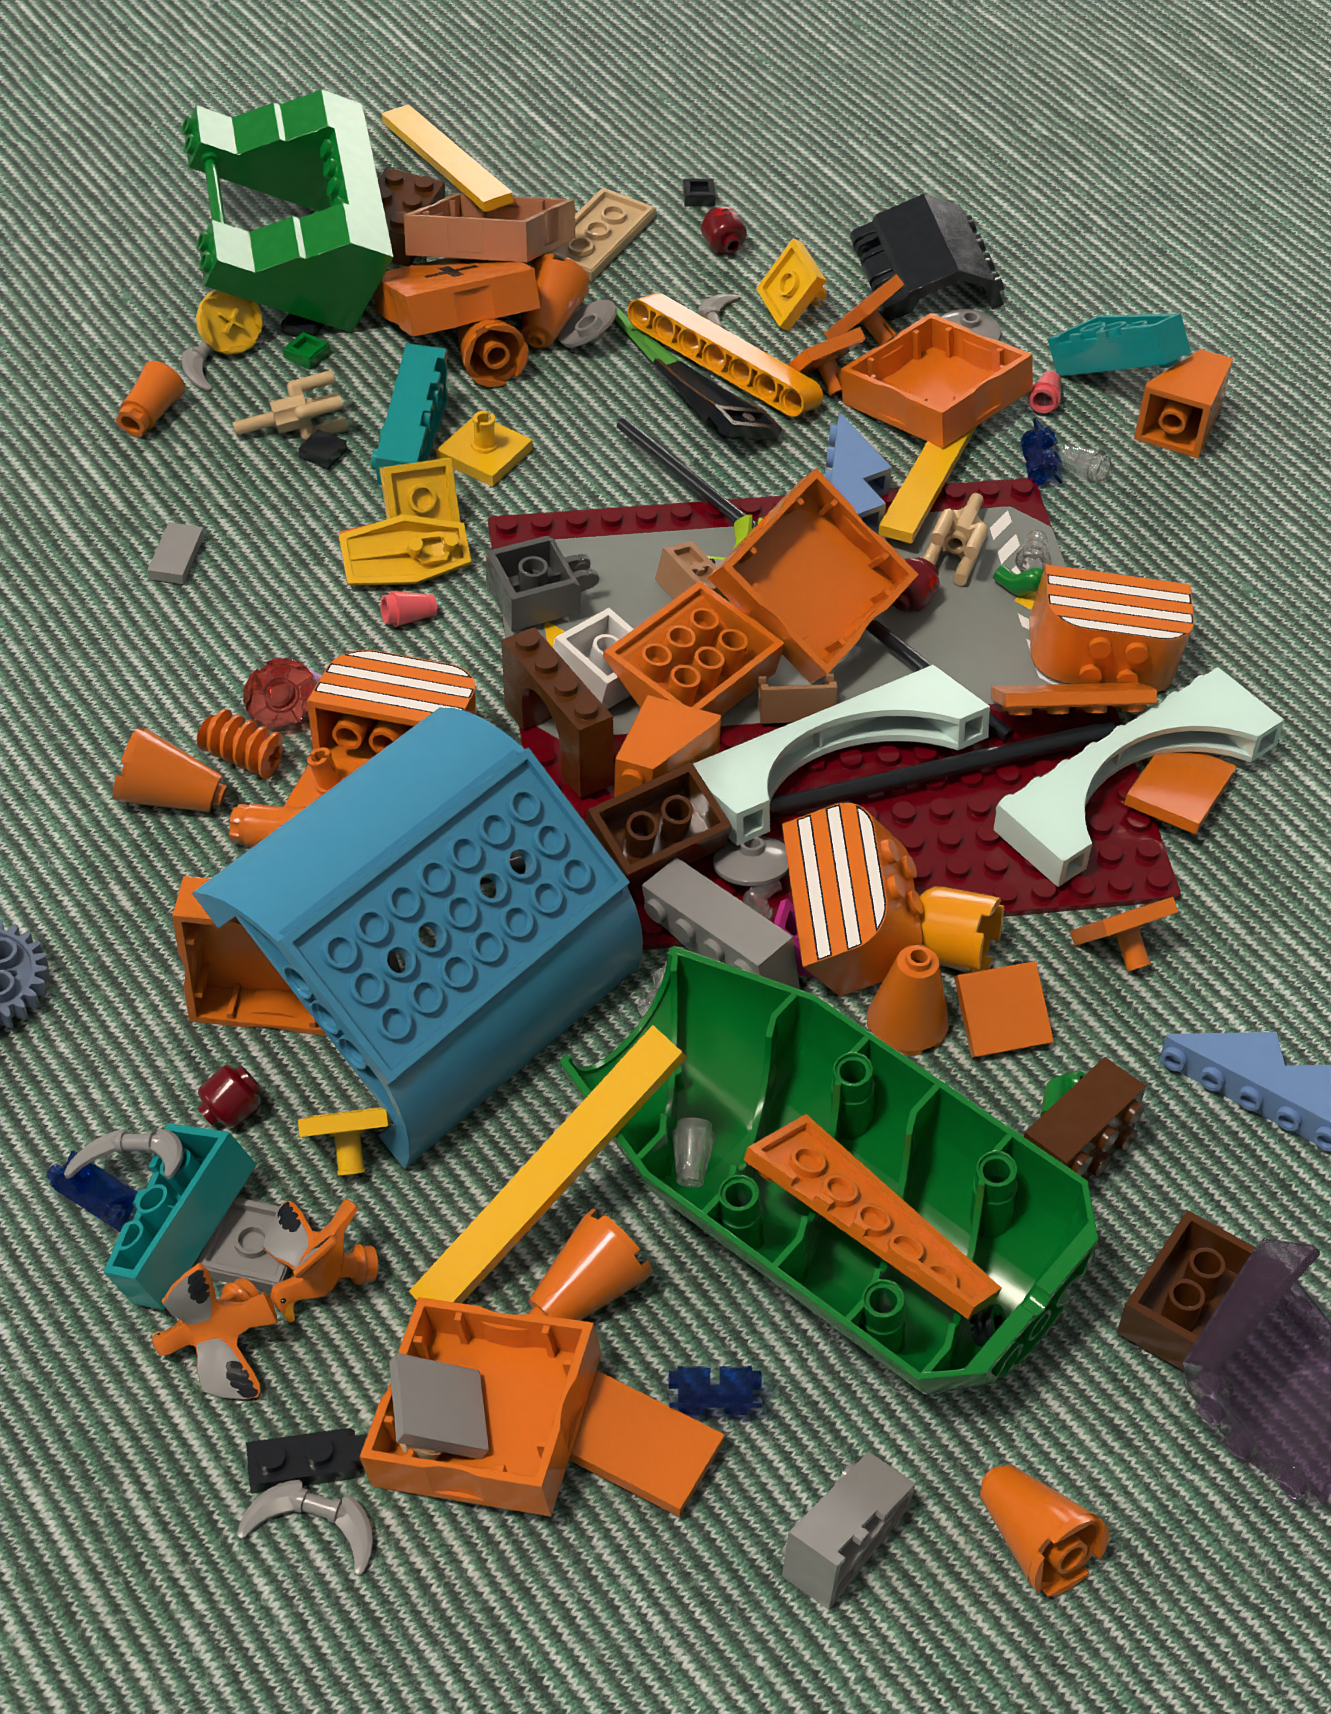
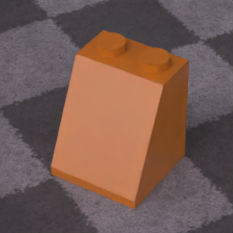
M1200 349L1147 382L1134 439L1199 459L1221 411L1234 358Z
M647 695L615 759L614 797L688 763H696L718 754L722 715Z

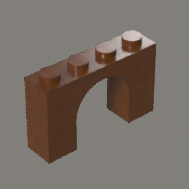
M535 627L502 639L505 709L523 730L553 718L560 740L561 776L580 798L614 785L613 716Z

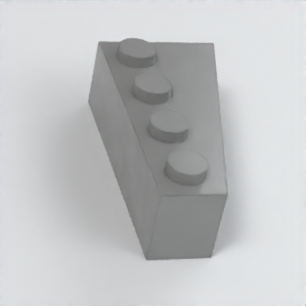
M677 857L642 885L645 900L644 909L653 921L660 923L691 952L800 989L793 936Z

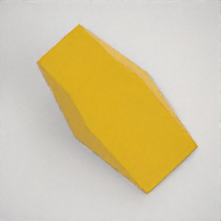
M402 514L339 534L347 586L417 584L471 565L465 525L461 522Z

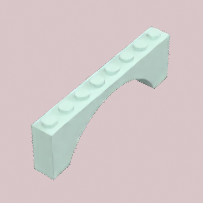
M931 665L693 763V765L732 825L728 838L738 846L770 832V802L775 791L790 774L809 761L849 746L884 741L921 742L960 750L988 738L990 706L936 666Z
M1217 667L1205 676L1199 675L1190 685L1179 692L1174 691L1170 693L1163 702L1155 707L1146 708L1137 718L1126 725L1117 726L1110 735L1097 743L1092 742L1088 744L1081 753L1070 760H1062L1055 769L1042 777H1035L1020 791L1003 797L996 807L993 830L1059 887L1087 869L1092 841L1085 822V807L1098 787L1117 771L1142 759L1153 757L1155 754L1173 752L1216 753L1252 762L1277 746L1284 719Z

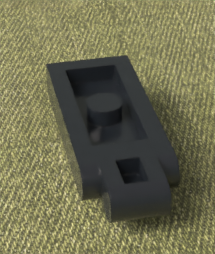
M344 1428L246 1442L251 1494L265 1492L273 1486L293 1480H300L303 1486L357 1478L360 1475V1469H364L360 1460V1454L368 1434L355 1435L354 1429Z

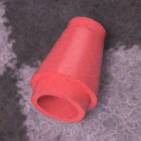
M1044 372L1033 385V390L1028 392V401L1035 411L1048 413L1059 406L1061 402V377L1057 372Z
M390 591L389 595H382L380 608L383 622L398 627L430 616H436V598L434 594Z

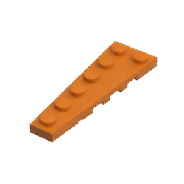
M807 1114L748 1147L744 1160L758 1170L764 1179L778 1184L967 1319L997 1299L1002 1289L1001 1286Z

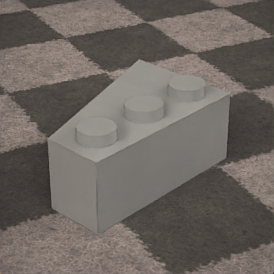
M869 1451L856 1464L851 1462L841 1474L837 1484L789 1531L788 1540L781 1552L785 1557L782 1577L830 1610L909 1509L916 1483Z

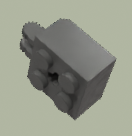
M549 536L486 551V584L511 631L579 614L581 592L586 591V589L590 590L595 585L597 586L600 578L597 571L591 569V561L586 554L582 553L564 557L555 540Z

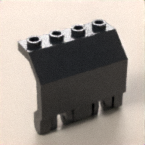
M922 194L876 214L872 222L854 229L850 234V240L856 254L861 257L860 263L863 266L873 292L896 274L905 284L879 306L886 320H895L911 313L921 297L961 280L980 285L984 294L986 293L991 309L1004 305L1000 292L1005 290L1002 279L998 272L992 274L996 270L989 252L983 254L986 251V247L980 233L974 235L977 232V228L971 214L965 216L959 204Z

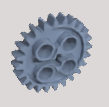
M0 920V1023L11 1029L13 1028L12 1018L14 1016L26 1020L28 1018L26 1007L39 1008L37 996H45L47 994L45 983L50 982L46 953H43L41 943L39 941L33 942L32 934L29 931L20 935L17 924H14L6 931L2 920Z

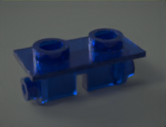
M1035 417L1033 418L1035 429L1026 431L1020 440L1024 459L1027 461L1025 465L1028 479H1032L1033 483L1041 486L1046 480L1054 477L1061 484L1063 481L1060 468L1063 467V463L1055 449L1058 440L1053 430L1049 426L1044 428Z
M74 1150L71 1151L66 1164L60 1166L56 1163L49 1168L46 1177L50 1180V1186L54 1190L121 1232L123 1225L128 1222L135 1207L133 1202L138 1193L137 1190L93 1162L83 1167L73 1177L65 1178L64 1172L66 1167L77 1154Z
M677 1366V1370H668V1389H677V1394H667L669 1408H677V1411L685 1415L704 1414L705 1408H724V1413L729 1415L751 1414L752 1408H763L760 1395L753 1394V1389H761L762 1387L761 1370H752V1366H719V1384H710V1366Z

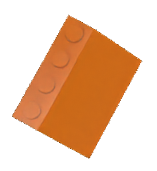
M699 580L607 648L603 653V658L640 708L647 695L723 715L758 687V676H766V680H768L776 673L785 643Z

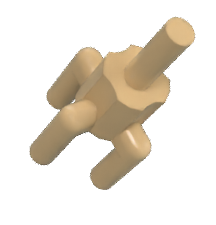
M329 370L290 381L287 384L289 397L269 402L272 412L232 422L236 436L276 425L279 434L299 429L301 437L306 440L317 429L332 435L348 431L349 428L345 417L312 426V418L344 409L341 396L337 392L313 399L311 397L305 399L303 395L305 391L336 383L333 371Z
M973 493L964 508L960 510L945 509L942 512L931 534V542L923 558L935 566L943 551L947 550L952 554L959 555L961 561L953 576V582L958 586L966 584L988 533V526L978 516L984 501L983 496L979 493Z

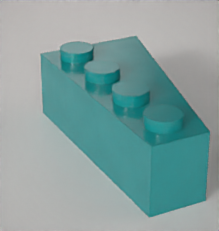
M1181 313L1097 315L1047 339L1056 372L1060 376L1130 368L1141 369L1159 365L1160 369L1169 368L1179 363L1178 358L1191 353Z
M406 343L386 421L380 431L379 447L374 449L372 453L371 468L376 470L377 485H382L379 469L381 467L428 461L448 404L447 349Z
M167 1123L165 1129L176 1134L184 1149L182 1164L174 1177L167 1179L164 1175L165 1165L163 1160L158 1155H153L148 1167L153 1172L146 1189L138 1190L133 1202L137 1209L133 1221L123 1225L103 1272L133 1304L165 1310L166 1307L161 1302L170 1287L185 1272L191 1269L199 1258L201 1251L257 1165L230 1132Z

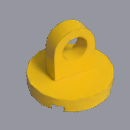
M213 290L204 297L199 304L196 315L197 330L203 342L212 350L222 354H239L252 348L263 327L262 311L258 303L218 290Z

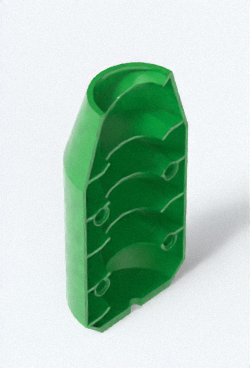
M673 946L667 952V965L660 988L646 1014L631 1034L613 1052L592 1065L576 1067L573 1064L572 1058L567 1054L559 1061L566 1076L582 1098L585 1099L650 1027L654 1025L687 1058L613 1138V1141L644 1184L656 1196L925 1395L993 1384L998 1378L1006 1377L1014 1371L1036 1348L1059 1318L1071 1299L1066 1289L1072 1282L1084 1277L1095 1253L1098 1235L1088 1181L837 1009L816 995ZM807 1114L1002 1287L997 1299L991 1304H999L1002 1307L1006 1320L983 1347H978V1344H975V1339L972 1337L975 1331L970 1329L974 1327V1324H970V1319L972 1318L967 1319L778 1184L764 1179L758 1170L744 1160L748 1147Z

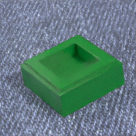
M302 332L283 348L285 359L309 370L331 353L329 343L306 332Z

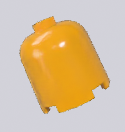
M936 886L923 892L920 895L923 913L919 914L922 928L921 946L931 949L937 955L941 966L965 973L989 970L994 960L993 957L987 956L991 940L1000 941L1003 926L1004 906L999 905L1001 898Z

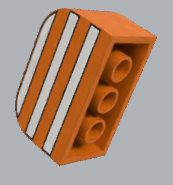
M1046 564L1029 616L1031 658L1042 673L1057 681L1071 684L1139 682L1157 689V692L1163 691L1173 682L1194 626L1191 585Z
M375 650L352 651L334 659L324 671L307 700L313 750L322 747L328 748L331 752V757L371 759L439 707L456 708L477 716L475 681L465 669L453 664Z
M838 803L783 823L782 828L803 968L838 996L883 982L902 949L912 945L921 946L922 928L919 914L923 913V905L914 887L913 878L917 877V870L913 859L898 839L867 810L854 803Z

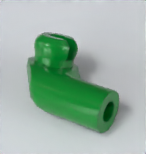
M1001 565L994 572L993 580L1012 594L1025 596L1038 591L1044 570L1034 566L1029 571L1016 574L1005 565Z
M1074 1071L1051 1079L1045 1086L1040 1117L1086 1074L1082 1071Z

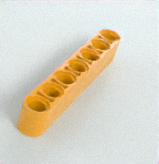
M654 293L635 299L628 306V318L634 327L791 417L799 416L821 405L823 391L816 381L667 296Z

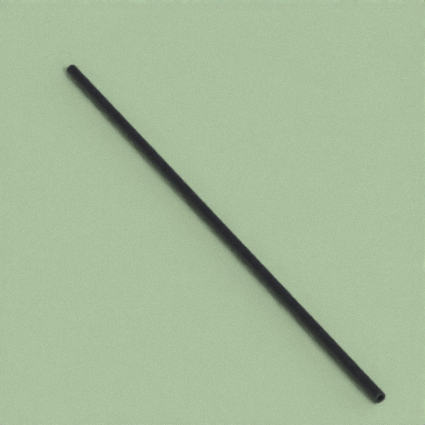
M1112 720L773 797L770 802V818L1080 747L1092 742L1097 743L1110 735L1116 726ZM521 856L511 857V868L518 874H524L526 864ZM482 877L480 885L492 883L493 881Z

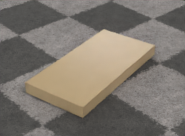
M602 188L575 214L576 238L547 253L555 254L554 259L564 262L566 257L575 261L583 267L592 282L656 217V208Z

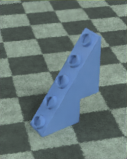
M841 413L838 415V424H830L828 445H835V447H828L826 468L833 469H825V478L849 501L863 522L874 532H878L886 507V503L880 497L889 494L892 467Z
M1277 1032L1166 1035L1159 1060L1167 1068L1197 1081L1205 1088L1218 1092L1239 1103L1243 1108L1254 1111L1277 1123L1281 1128L1292 1131L1315 1143L1321 1149L1331 1152V1065L1285 1066Z

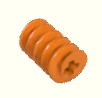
M223 708L216 716L211 715L207 717L198 730L196 740L197 746L201 751L210 752L212 756L220 757L225 762L234 763L238 768L247 769L251 774L260 775L263 779H269L279 767L282 756L283 735L280 732H273L270 735V729L267 726L258 728L256 721L248 720L245 722V718L240 714L232 717L231 710Z

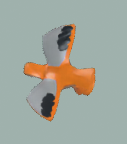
M347 1198L344 1199L332 1220L320 1232L312 1231L301 1210L291 1201L283 1203L268 1228L263 1249L273 1259L294 1270L292 1278L273 1285L270 1293L274 1306L282 1313L287 1322L295 1321L293 1306L296 1301L326 1296L335 1288L339 1279L349 1277L354 1284L362 1285L364 1282H374L377 1277L378 1258L373 1246L356 1244L350 1250L344 1251L345 1230L359 1209L357 1204Z
M198 1263L185 1272L170 1287L161 1302L169 1313L180 1320L165 1331L153 1333V1338L151 1339L153 1347L160 1356L170 1355L187 1345L194 1346L197 1354V1375L202 1391L205 1393L230 1399L260 1397V1384L252 1368L237 1347L238 1336L251 1327L277 1324L278 1318L275 1308L265 1292L259 1294L257 1288L245 1278H238L234 1282L225 1284L220 1298L217 1299L209 1271L202 1263Z

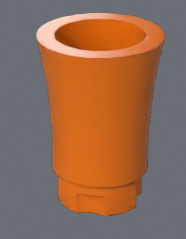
M158 361L147 362L131 392L121 404L120 411L116 417L119 427L134 437H142L147 430L153 428L165 411L184 395L185 384L180 375L164 363Z
M238 804L236 808H233L229 820L230 840L235 843H245L247 847H254L307 806L283 807L251 804L250 806Z

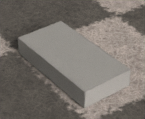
M168 522L147 569L148 578L150 580L184 585L204 538L203 527Z

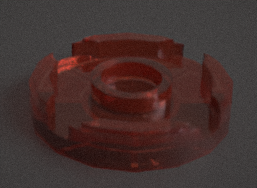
M277 658L266 662V666L260 670L257 668L249 676L243 694V703L249 716L260 727L267 726L272 732L289 731L302 725L309 718L307 700L317 685L315 676L302 662L291 658Z

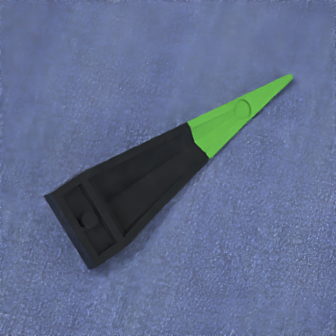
M617 308L615 317L617 323L705 422L723 438L728 437L731 439L737 437L750 438L755 441L778 439L782 428L764 409L738 397L699 374L659 345L649 335L634 327L629 318Z

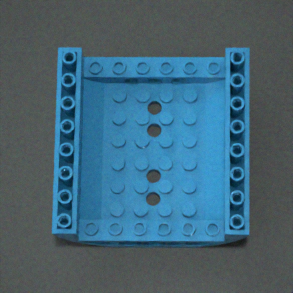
M439 707L192 892V895L218 928L234 917L238 919L383 1109H386L393 1123L378 1136L404 1169L410 1166L634 972L642 957L643 937L636 905L627 887L628 879L529 747L524 749L508 734L489 721L456 708ZM511 854H518L525 861L526 870L524 874H518L511 868ZM482 877L489 878L495 884V898H488L482 893L480 889ZM421 926L429 927L435 933L436 944L434 948L426 947L421 943L419 939V929ZM390 951L398 952L404 958L405 969L403 973H396L389 967L387 956Z

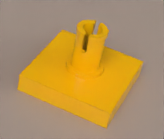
M793 238L757 286L756 290L778 326L789 331L809 304L817 307L822 304L815 297L822 301L825 300L826 289L823 285L827 280L803 242Z
M479 411L436 450L437 459L451 458L454 469L493 487L533 450V439L496 423L493 413L489 415V411Z
M451 458L379 468L387 519L404 514L460 522Z
M382 1107L304 1116L298 1119L299 1137L329 1134L330 1137L334 1136L338 1175L365 1172L360 1133H363L364 1129L387 1127L392 1124V1119L388 1116L386 1109Z

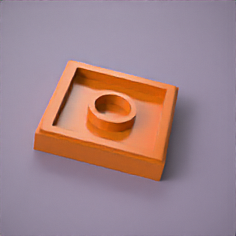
M1036 961L961 974L954 977L971 1058L1054 1042Z

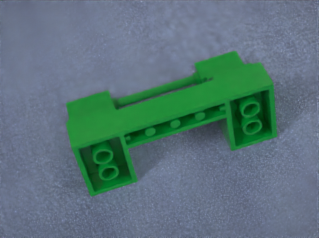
M321 89L280 105L273 102L232 118L196 105L191 116L185 117L181 133L185 135L184 153L187 154L189 168L203 172L206 175L212 220L206 232L202 231L200 233L196 246L197 250L200 251L199 270L203 273L204 286L352 333L394 257L362 104ZM219 178L318 212L301 218L292 216L250 232L226 225Z

